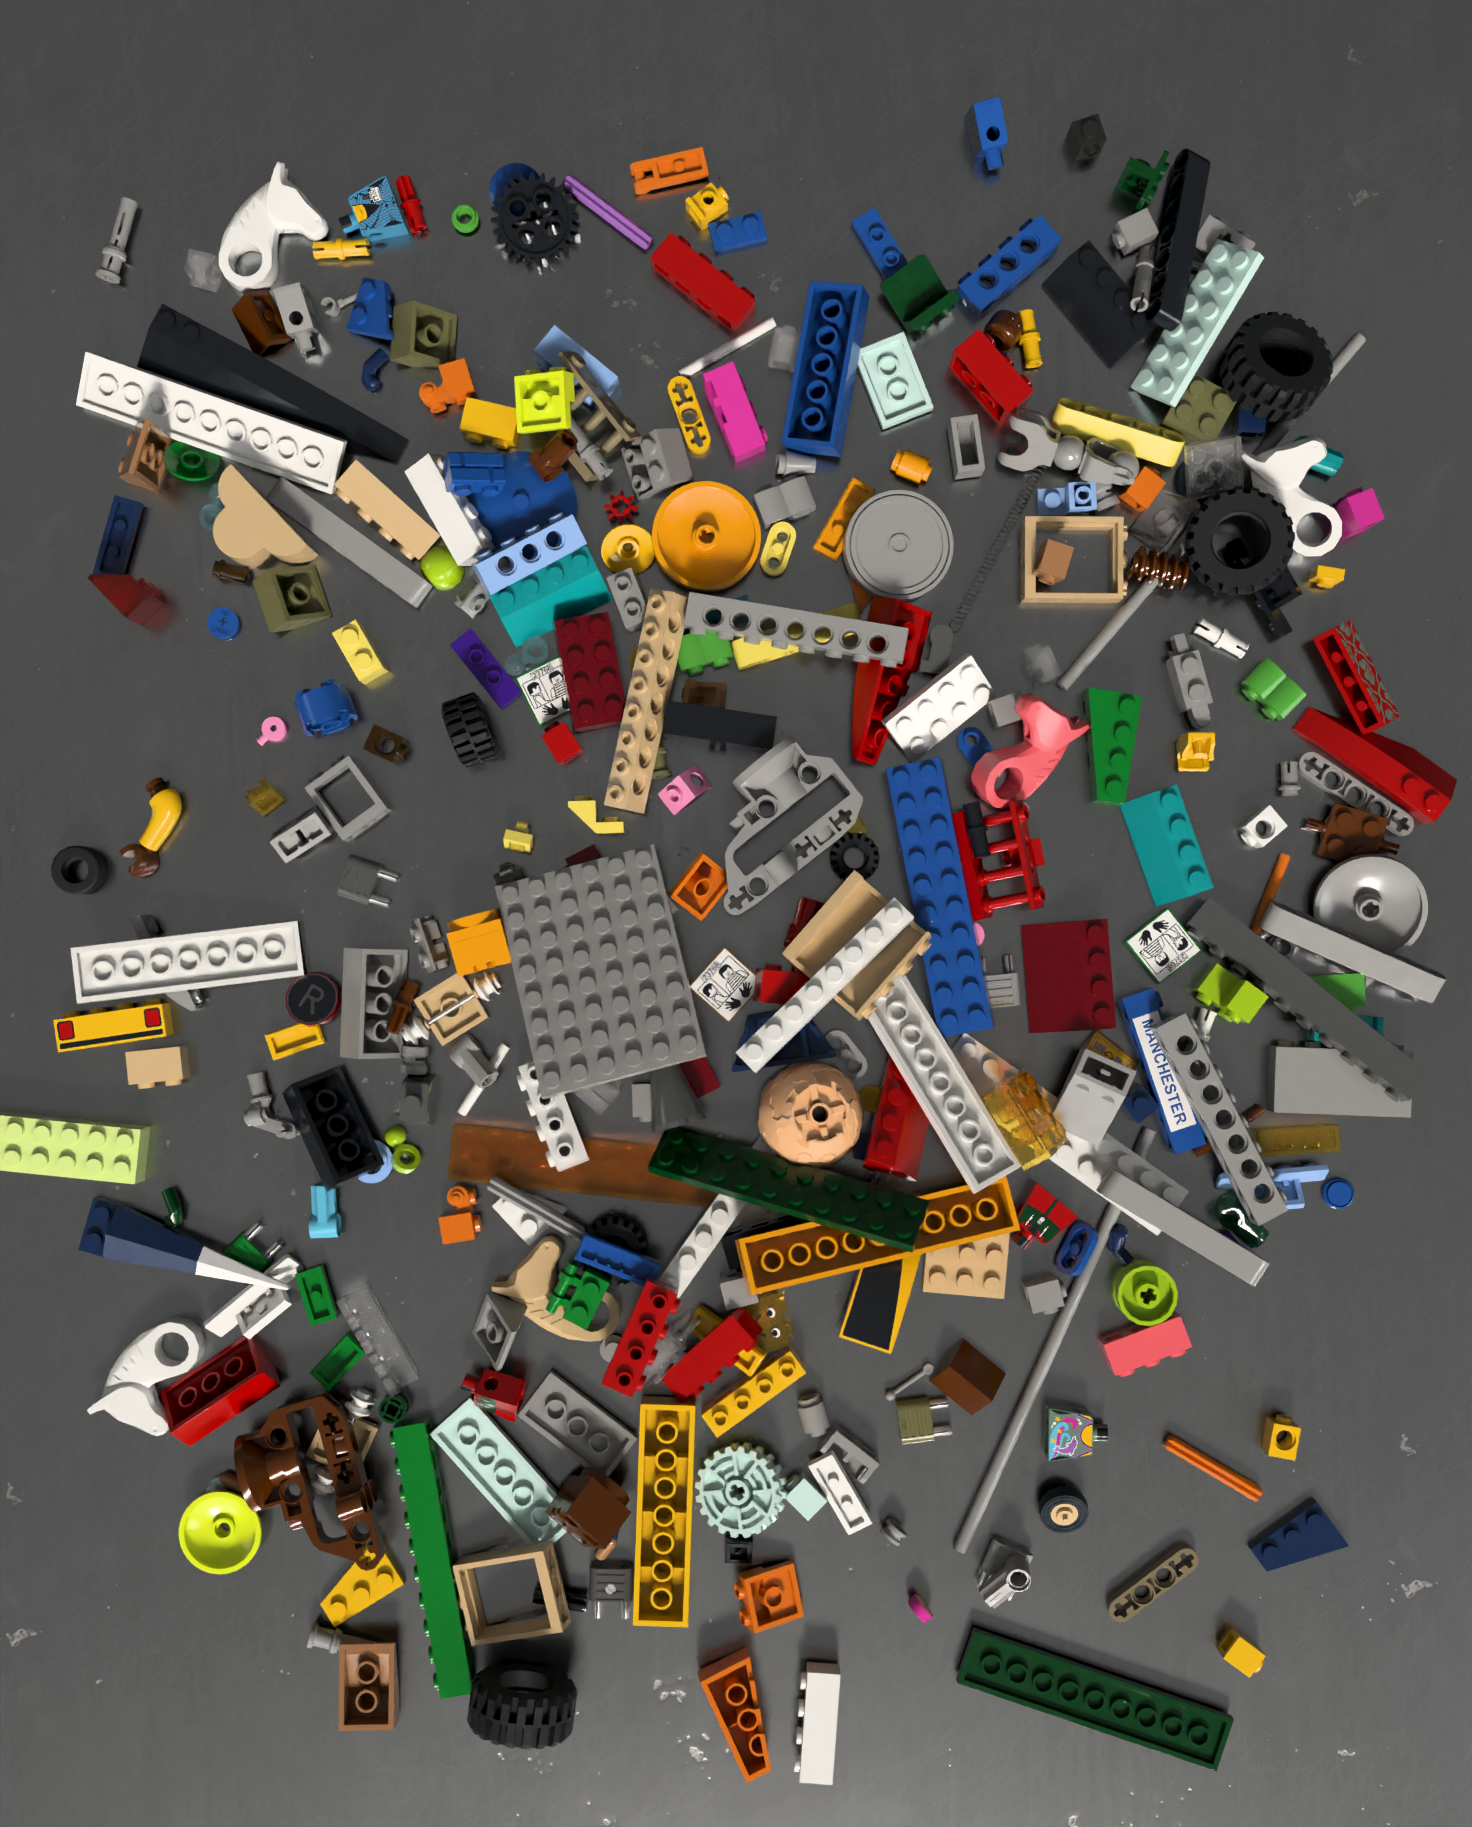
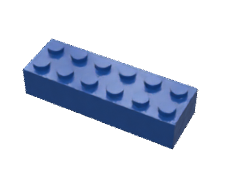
M810 281L781 443L789 451L841 457L870 298L863 285Z

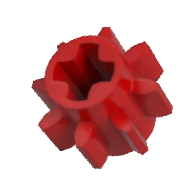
M623 490L616 497L610 494L611 504L604 505L606 511H612L608 516V520L611 522L616 519L619 525L623 524V521L626 520L633 523L632 512H639L637 506H631L635 497L633 495L629 498L625 497ZM623 503L627 509H624L623 513L619 514L616 508H619L620 504Z

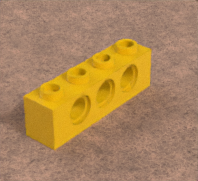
M788 1344L762 1363L752 1377L749 1375L744 1376L704 1405L701 1410V1416L718 1438L806 1374V1367L791 1345Z

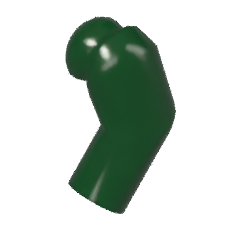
M174 1187L167 1188L162 1191V1196L169 1215L164 1217L163 1222L166 1227L174 1229L175 1227H180L184 1221L182 1207L176 1189Z

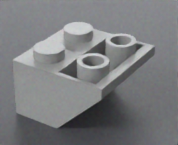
M679 428L655 429L621 449L636 501L675 491L694 481Z

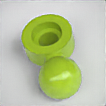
M390 1126L385 1131L384 1139L389 1146L395 1148L391 1157L392 1166L400 1173H411L420 1163V1153L414 1146L404 1143L406 1132L401 1126ZM400 1158H406L408 1164L402 1163Z

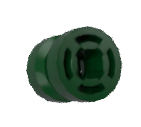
M394 1390L389 1392L379 1405L378 1411L381 1419L390 1424L401 1421L410 1408V1399L403 1391Z

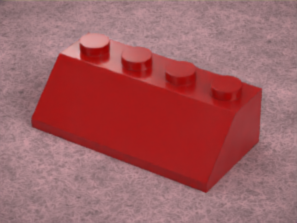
M891 1056L884 1068L862 1168L916 1182L929 1119Z
M254 1335L251 1339L245 1336L241 1337L160 1391L170 1434L190 1447L281 1385L275 1365Z

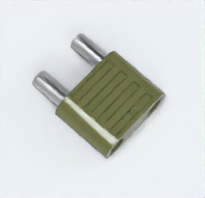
M928 1397L896 1401L902 1445L933 1441L936 1436L952 1434L951 1425L933 1427L931 1416L932 1409L948 1407L947 1398L929 1400Z

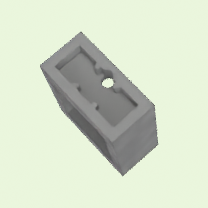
M343 755L330 764L332 768L324 774L319 772L308 780L310 784L305 789L341 839L349 842L392 811V809L357 761L349 755L346 758ZM350 768L375 804L343 826L318 790Z

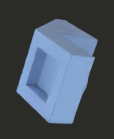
M1069 482L1065 488L1037 489V516H1070L1096 510V482Z

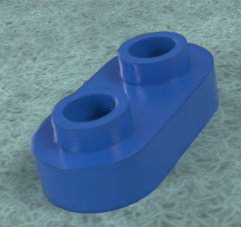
M976 727L963 729L957 737V746L972 769H974L977 761L985 753L994 750L983 732ZM972 735L976 738L975 745L967 743L968 736Z
M1078 1223L1071 1228L1056 1259L1057 1268L1061 1273L1068 1276H1077L1082 1273L1098 1242V1234L1094 1227L1085 1223ZM1085 1235H1088V1239H1087V1241L1084 1243V1241H1083L1084 1236H1085ZM1073 1259H1075V1260H1076V1263H1075V1265L1072 1267V1266H1071V1262H1072Z

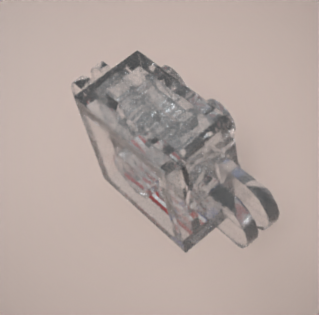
M690 1307L674 1323L667 1318L665 1323L670 1326L664 1340L658 1338L654 1349L658 1350L653 1365L647 1364L643 1375L647 1376L644 1383L646 1388L652 1382L655 1385L658 1384L666 1375L665 1370L671 1363L676 1365L685 1356L687 1336L702 1320L697 1315L682 1330L679 1329L694 1313Z

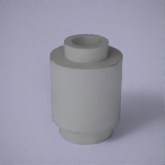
M818 1393L808 1394L799 1398L797 1409L804 1433L811 1434V1437L825 1434L827 1432L826 1429L830 1427V1422L823 1399H820Z

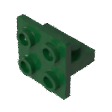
M1164 150L1155 169L1150 167L1149 163L1143 159L1130 157L1115 188L1139 199L1132 215L1148 208L1158 189L1157 187L1170 165L1165 162L1169 152Z

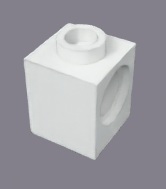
M1268 805L1258 810L1238 828L1242 832L1241 838L1248 846L1261 848L1288 825L1271 805ZM1259 821L1263 822L1266 826V832L1263 836L1256 832V824Z

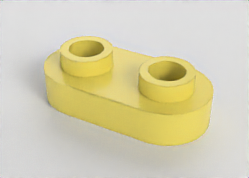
M778 522L769 531L760 558L761 569L769 576H779L785 571L794 547L796 531L787 522ZM780 533H784L787 535V540L781 542L777 539V536ZM771 559H776L779 565L771 567L768 562Z

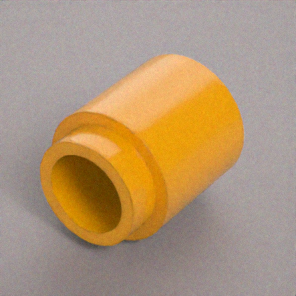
M899 449L893 460L891 470L895 471L896 475L920 484L921 480L927 482L933 466L929 465V458L908 449L905 451Z

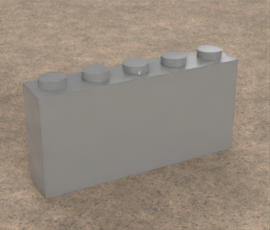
M1278 1040V1045H1269L1266 1110L1276 1113L1411 1118L1412 1098L1405 1102L1392 1100L1384 1093L1385 1088L1378 1083L1374 1084L1368 1081L1362 1075L1363 1071L1355 1064L1351 1066L1340 1057L1341 1053L1333 1046L1332 1048L1322 1047L1321 1042L1305 1041V1046H1295V1041ZM1394 1045L1413 1060L1412 1051L1404 1050V1045Z

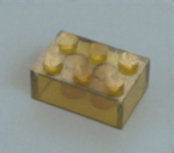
M1025 1068L999 1081L980 1098L1024 1171L1051 1158L1067 1140L1065 1128L1060 1122H1057L1051 1112L1052 1109L1049 1102L1041 1096L1034 1077L1028 1074Z

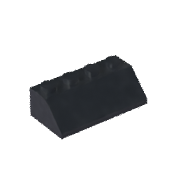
M1090 240L1067 257L1042 283L1043 288L1109 368L1147 339L1158 326L1146 320V310L1137 312L1138 303L1135 311L1131 308L1132 291Z
M340 1065L295 1082L282 1093L326 1192L350 1183L385 1164Z

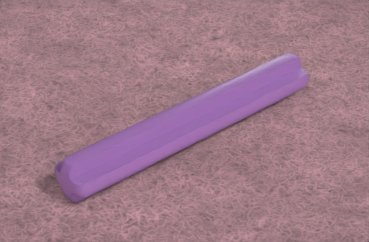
M568 174L562 184L565 185L564 189L572 193L579 201L641 248L646 250L653 242V236L572 174Z

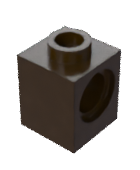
M374 724L363 749L397 765L399 760L403 761L405 759L409 746H407L408 740ZM386 739H393V750L389 753H384L382 750L383 742Z

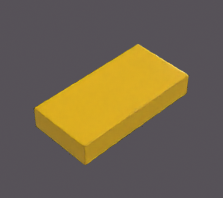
M297 1023L265 1034L273 1060L326 1043L321 1025L308 1027Z

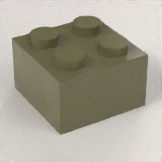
M1195 374L1176 407L1169 406L1159 426L1182 434L1186 439L1185 443L1206 453L1213 446L1237 401L1233 402L1230 399V392Z

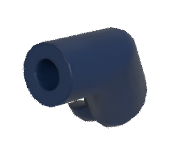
M380 348L363 364L361 382L364 387H368L372 391L380 386V378L376 377L377 369L388 360V355Z
M1119 1224L1110 1231L1107 1246L1116 1259L1123 1266H1127L1134 1257L1125 1249L1126 1237L1129 1233L1128 1229L1124 1225Z

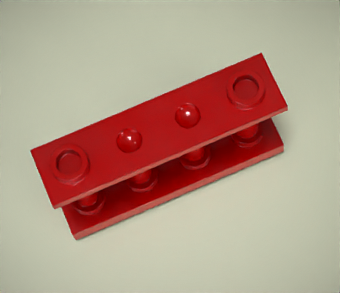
M1023 800L1009 801V811L982 816L984 825L987 826L1013 821L1015 838L991 842L988 845L991 854L1018 848L1020 865L986 871L983 868V857L974 858L970 835L966 833L968 825L965 811L953 814L974 921L993 917L992 912L995 908L1029 902L1030 910L1044 908L1045 891L1039 883L1027 823L1029 811ZM1024 876L1026 892L995 898L989 896L987 888L989 882Z

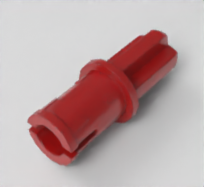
M409 175L400 176L396 180V186L402 202L400 208L405 212L410 232H421L427 228L420 208L422 202L416 196L411 177Z

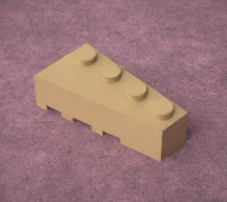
M357 460L351 464L334 484L337 489L335 494L345 503L349 504L351 501L359 508L357 513L365 521L370 523L373 520L380 526L378 532L389 542L392 539L397 541L401 545L399 551L409 560L415 557L419 561L441 536Z

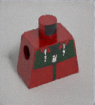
M1033 1180L1015 1210L1021 1228L1012 1240L1024 1250L1034 1237L1043 1245H1047L1078 1216Z
M484 1369L481 1378L466 1373L461 1389L474 1394L475 1406L515 1422L525 1397L526 1381L490 1369Z

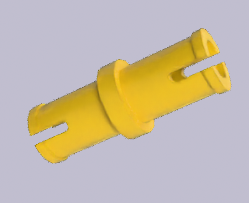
M337 237L335 241H313L312 244L313 249L321 250L313 251L316 260L337 257L339 260H346L350 256H370V249L364 247L370 246L367 237L345 240L343 237Z
M1026 309L1019 311L1017 315L1024 326L1019 344L1023 346L1025 367L1035 368L1043 364L1039 348L1041 337L1040 333L1036 331L1034 310Z

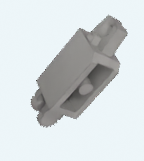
M1180 633L1170 637L1173 651L1168 652L1169 659L1166 660V667L1179 713L1187 712L1191 727L1200 730L1210 724L1211 717L1209 716L1208 705L1213 703L1199 649L1195 650L1193 645L1188 646L1185 634Z

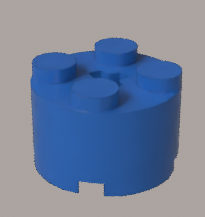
M336 679L322 682L319 688L313 690L303 689L295 693L296 700L294 704L305 735L315 736L314 731H321L322 735L331 734L351 725V718L355 721L358 719L347 686L338 684Z

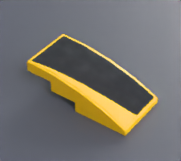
M921 1254L857 1270L855 1282L847 1303V1310L838 1334L839 1337L889 1354L892 1353Z

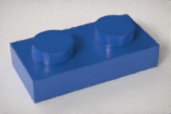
M761 211L708 224L714 253L767 241Z

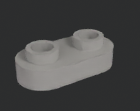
M832 1030L828 1032L825 1038L830 1045L835 1038L841 1040V1046L833 1048L836 1052V1057L831 1058L833 1062L849 1078L857 1079L862 1077L868 1066L864 1055L843 1031ZM853 1059L858 1061V1067L854 1070L848 1067L849 1061Z

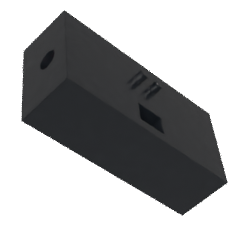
M667 700L663 736L664 739L710 745L709 750H714L715 746L720 747L722 752H725L726 748L765 754L773 748L777 716Z

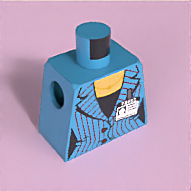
M386 175L349 196L348 200L353 212L338 218L345 234L360 229L363 238L367 237L369 242L409 233Z

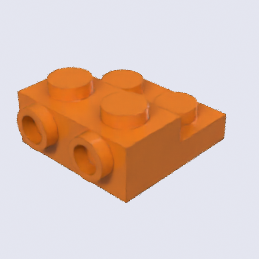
M790 1560L768 1568L759 1566L736 1574L737 1582L733 1584L734 1593L738 1600L741 1599L743 1609L739 1610V1619L741 1624L754 1634L804 1617L794 1563Z

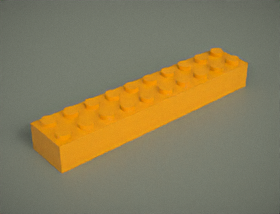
M1004 1176L975 1194L972 1193L968 1185L918 1196L919 1198L929 1200V1208L913 1253L814 1222L738 1239L735 1241L747 1295L751 1296L1018 1231L1020 1226L1007 1177Z

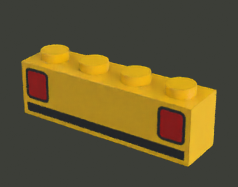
M160 999L143 1001L144 1006L134 1008L133 1003L116 1005L117 1011L107 1012L106 1007L89 1009L90 1015L80 1016L79 1011L62 1013L63 1019L53 1020L58 1052L174 1035L170 1003L161 1004Z

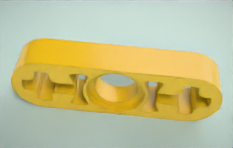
M676 376L668 384L669 398L688 449L692 453L700 455L707 452L710 448V434L691 382L684 376ZM677 384H681L682 388L687 387L684 390V394L688 402L682 403L679 393H673L676 390ZM691 408L696 411L697 418L693 422H685L682 419L681 415L685 409ZM696 427L699 437H705L701 447H698L696 443H691L694 441L692 429Z

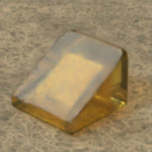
M848 812L846 813L847 824H849L848 817L850 816ZM858 814L856 823L846 833L868 835L869 830Z

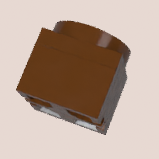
M586 1467L580 1476H570L544 1511L583 1547L592 1546L593 1548L598 1547L601 1549L607 1548L631 1514V1511L626 1507L630 1501L626 1492L611 1478L591 1467Z

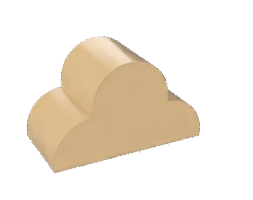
M230 464L224 470L219 479L218 493L225 508L217 515L213 525L214 541L223 553L241 566L251 569L265 567L276 558L290 566H302L310 563L318 556L310 545L233 465Z

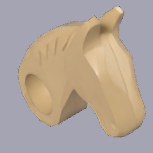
M553 1235L543 1237L516 1266L507 1281L493 1282L491 1291L508 1296L513 1302L528 1307L525 1316L547 1331L569 1340L601 1341L614 1332L620 1320V1300L613 1289L609 1287L602 1301L607 1304L610 1317L599 1326L589 1325L588 1329L585 1330L565 1320L562 1317L567 1308L559 1306L555 1314L545 1309L549 1302L548 1296L551 1290H555L558 1284L557 1262L564 1249L563 1243ZM569 1285L565 1294L573 1297L577 1287Z

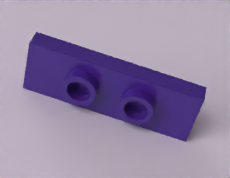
M471 628L450 644L451 648L501 709L522 694L519 687Z

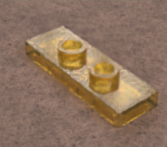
M1339 1124L1255 1129L1256 1141L1261 1148L1260 1157L1341 1152Z

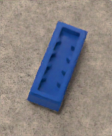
M875 207L851 221L853 229L884 280L908 263Z
M584 1232L574 1257L575 1260L644 1286L648 1276L656 1279L662 1262L587 1232Z

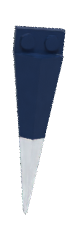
M99 1196L93 1198L78 1250L101 1256L103 1259L283 1290L291 1288L289 1284L204 1246L123 1203Z

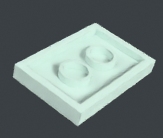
M904 332L860 349L857 367L882 430L933 410V404Z

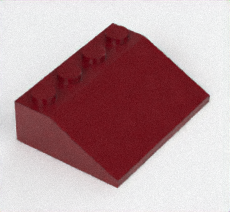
M1107 919L1020 925L1029 1033L1116 1028Z

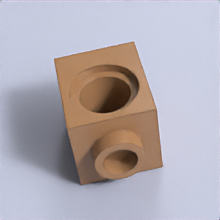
M1050 539L1042 542L1032 575L1039 577L1040 582L1049 585H1055V583L1064 580L1074 547Z

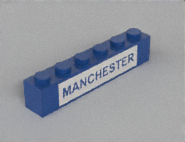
M1147 987L1118 997L1117 1000L1149 1093L1160 1106L1155 1111L1169 1152L1176 1155L1206 1145L1204 1138L1206 1135L1150 1029L1151 1026L1167 1018H1163L1160 1007H1163V1001L1159 992H1155L1153 988Z

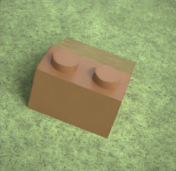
M144 419L136 424L134 432H131L128 436L126 457L122 458L119 464V477L129 484L158 493L166 471L164 452L175 441L150 420Z
M340 1643L338 1731L394 1730L399 1722V1681L396 1643Z

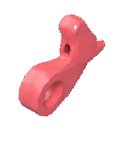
M1032 693L1021 695L1015 702L1014 707L1018 716L1023 721L1024 740L1017 745L985 753L975 764L971 775L973 791L980 799L993 807L1001 809L1010 808L1009 801L1025 800L1051 774L1061 760L1069 743L1090 728L1087 720L1078 722V716L1068 717ZM1008 768L1007 780L1000 788L994 790L997 776L1004 769Z

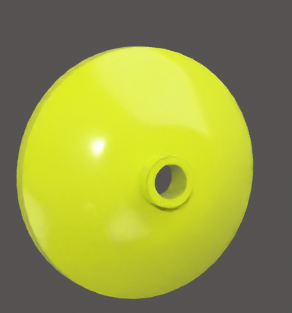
M226 1490L211 1491L199 1496L187 1507L179 1525V1542L184 1555L195 1567L211 1574H228L244 1567L256 1554L262 1539V1524L258 1512H253L248 1507L243 1496ZM227 1523L229 1530H224L221 1524Z

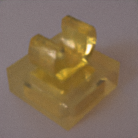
M260 779L261 785L254 790L249 787L247 789L248 795L245 798L250 806L264 816L282 803L284 798L268 781Z

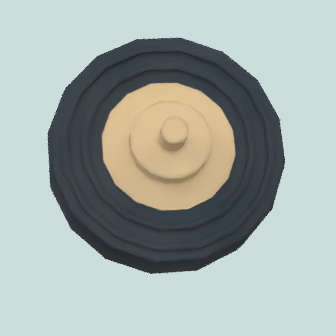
M1066 1486L1055 1487L1047 1491L1039 1502L1040 1519L1045 1527L1053 1532L1070 1533L1078 1530L1086 1523L1089 1515L1087 1500L1075 1488Z

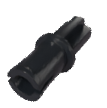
M536 1586L532 1604L546 1606L542 1588ZM565 1592L569 1610L582 1613L586 1611L588 1604L586 1596Z

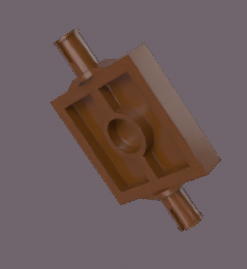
M1336 802L1333 803L1330 815L1324 822L1308 817V823L1305 824V828L1320 832V843L1316 854L1340 862L1358 855L1378 854L1380 850L1397 855L1398 851L1396 849L1400 847V844L1384 840V832L1389 818Z

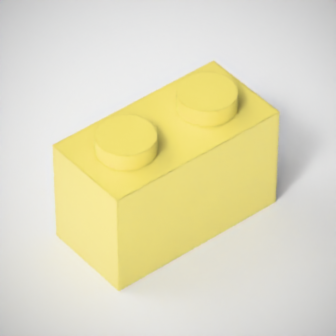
M357 620L332 633L360 682L366 685L389 672L364 627Z

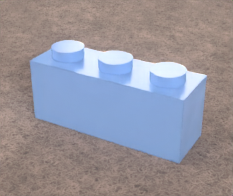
M555 325L534 349L537 358L536 363L546 372H549L550 367L565 366L557 356L560 352L573 351L584 359L586 363L584 366L608 396L619 385L617 375ZM574 377V389L578 391L582 386ZM590 396L583 401L589 407L593 404L599 409Z

